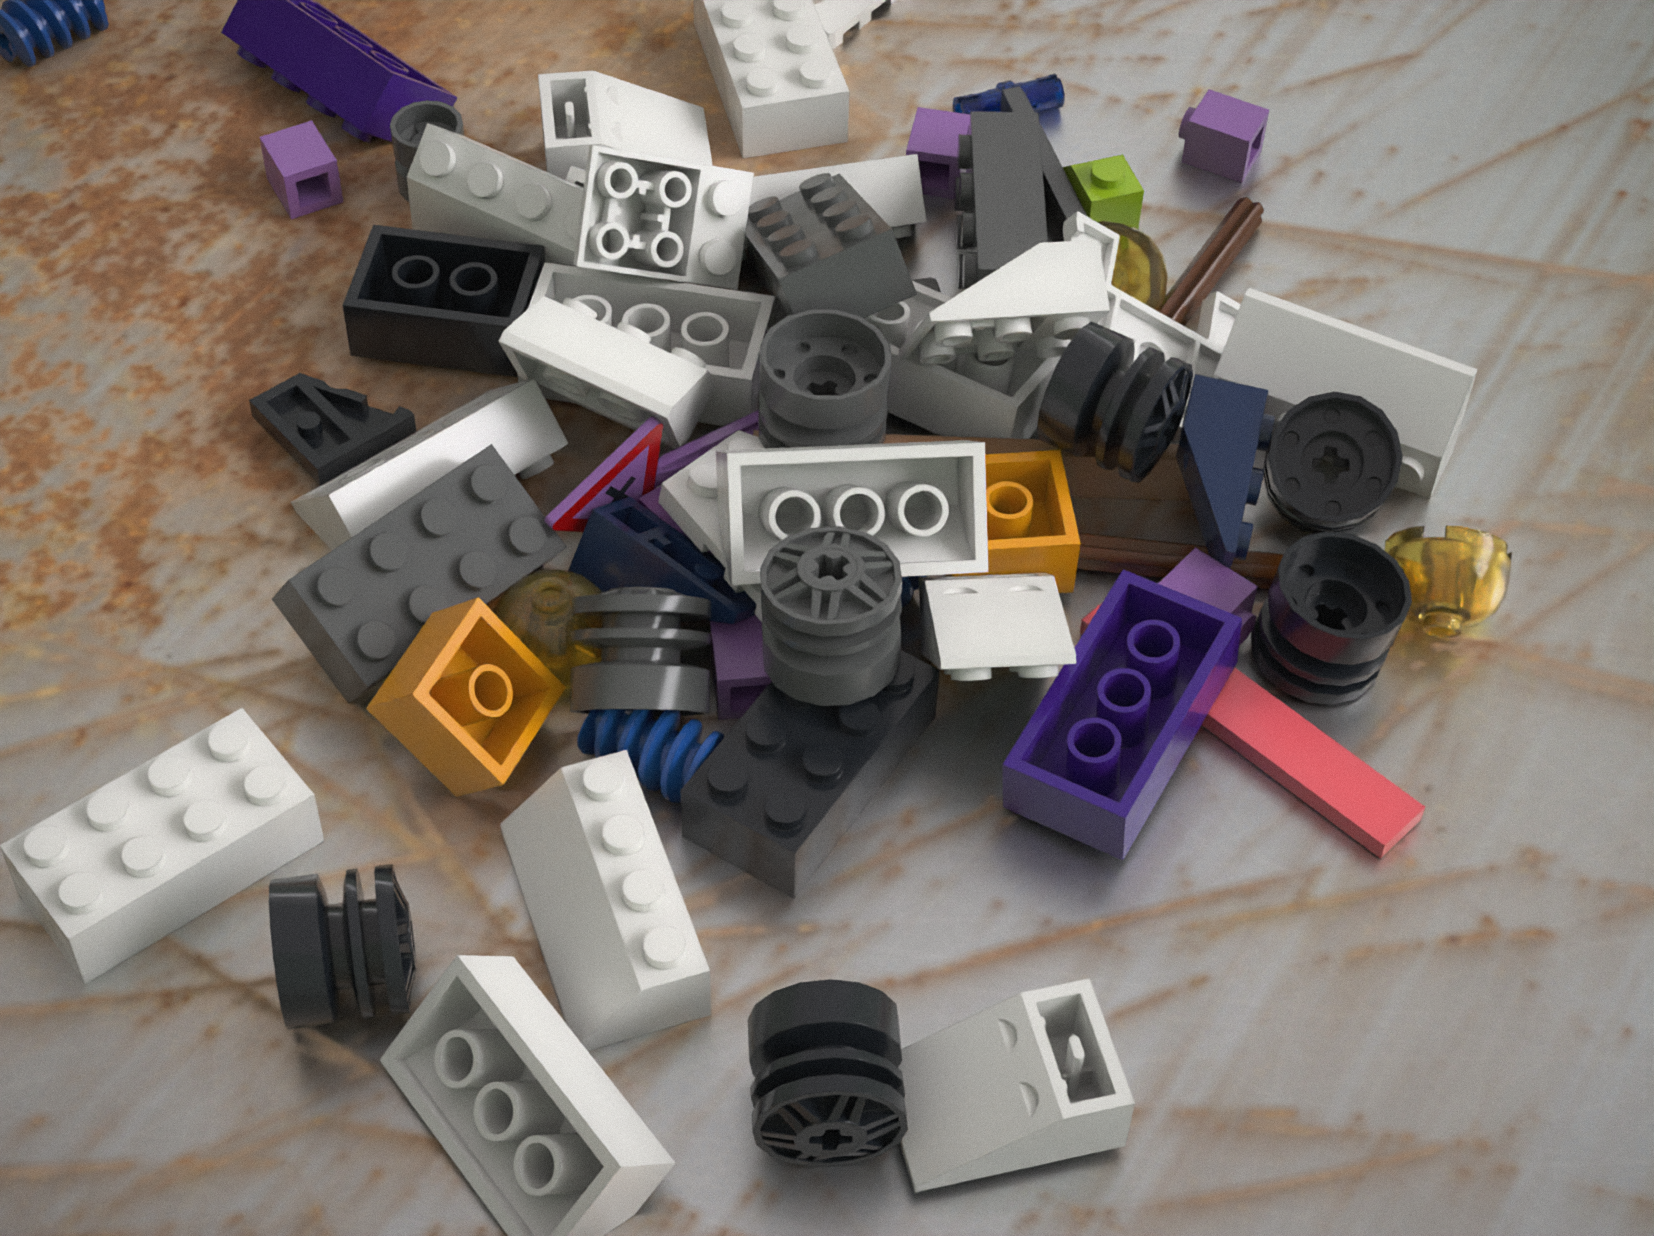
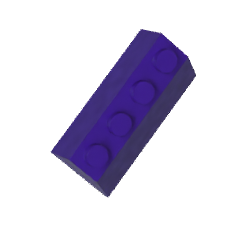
M237 0L221 31L222 34L239 45L236 53L240 57L261 68H266L267 65L274 70L271 75L274 81L298 93L302 89L309 94L306 100L308 105L330 117L335 118L336 114L344 119L341 126L342 129L368 143H371L374 136L392 142L390 123L393 115L402 107L413 102L426 100L439 101L454 106L458 98L314 0Z

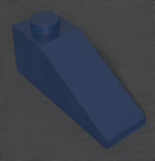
M627 497L592 509L568 569L570 574L588 586V590L592 595L621 587L672 589L686 596L710 600L711 618L707 619L708 621L735 624L755 615L757 604L745 590L738 593L734 591L724 579L726 568L718 559L707 551L702 553L689 538L633 498Z

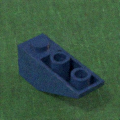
M1195 374L1185 410L1176 459L1209 556L1231 569L1234 558L1245 561L1247 557L1253 523L1242 520L1245 505L1256 506L1259 498L1264 469L1253 467L1256 450L1263 452L1268 450L1275 416L1264 414L1268 395L1267 389Z

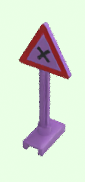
M759 410L665 453L661 457H659L663 424L654 416L648 418L545 517L544 522L555 531L584 532L592 509L627 497H631L639 503L641 496L654 490L736 431L740 430L753 435V430H758Z

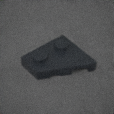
M298 373L249 400L252 417L319 485L324 484L417 431L415 415L409 409L399 406L395 413L392 414L368 406L367 395L346 388H332L325 381L302 373Z

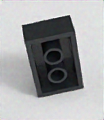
M373 225L342 305L350 355L518 377L517 371L500 345L499 339L503 331L529 307L542 268L546 262L544 246Z

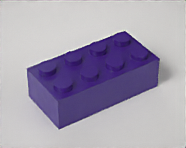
M1123 569L1074 648L1076 664L1063 665L1058 676L1053 681L1003 762V807L1123 861L1237 664L1242 618Z

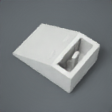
M596 71L538 74L544 151L548 173L565 180L571 166L586 170L589 145L713 166L703 107Z
M589 145L573 266L737 290L754 173Z
M1099 240L1044 242L1037 244L929 312L899 349L900 359L920 358L922 365H941L954 361L957 355L978 354V359L984 362L1004 360L1012 357L1015 352L1036 350V356L1040 358L1062 356L1068 344L1082 327L1089 322L1098 323L1110 311Z
M1047 573L919 578L921 654L934 663L938 669H944V674L951 675V680L972 681L991 679V667H1009V671L1018 672V677L1022 678L1058 676V665L1076 664V652L1053 575Z
M1090 978L1018 993L901 1049L902 1062L898 1069L902 1071L905 1086L904 1100L907 1111L908 1130L900 1141V1146L914 1193L1126 1146L1135 1102Z

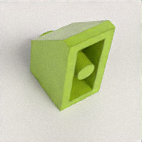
M1124 155L1063 167L1087 217L1119 234V244L1137 241L1144 189Z

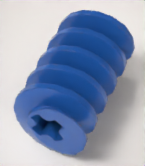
M4 1L0 9V55L8 62H13V59L18 56L23 64L27 67H32L36 65L33 48L36 47L45 58H50L54 56L55 51L51 39L54 38L62 48L68 49L73 44L69 30L72 29L80 39L86 40L91 35L88 24L89 20L99 31L108 29L109 22L105 12L104 1Z
M591 710L578 734L577 747L580 752L587 755L595 754V757L598 758L627 750L637 778L639 777L642 786L653 791L661 789L664 798L674 803L681 802L680 790L724 739L723 733L713 731L702 744L699 743L703 726L702 722L697 719H691L683 726L680 732L677 731L681 718L680 711L665 710L657 720L655 718L658 710Z

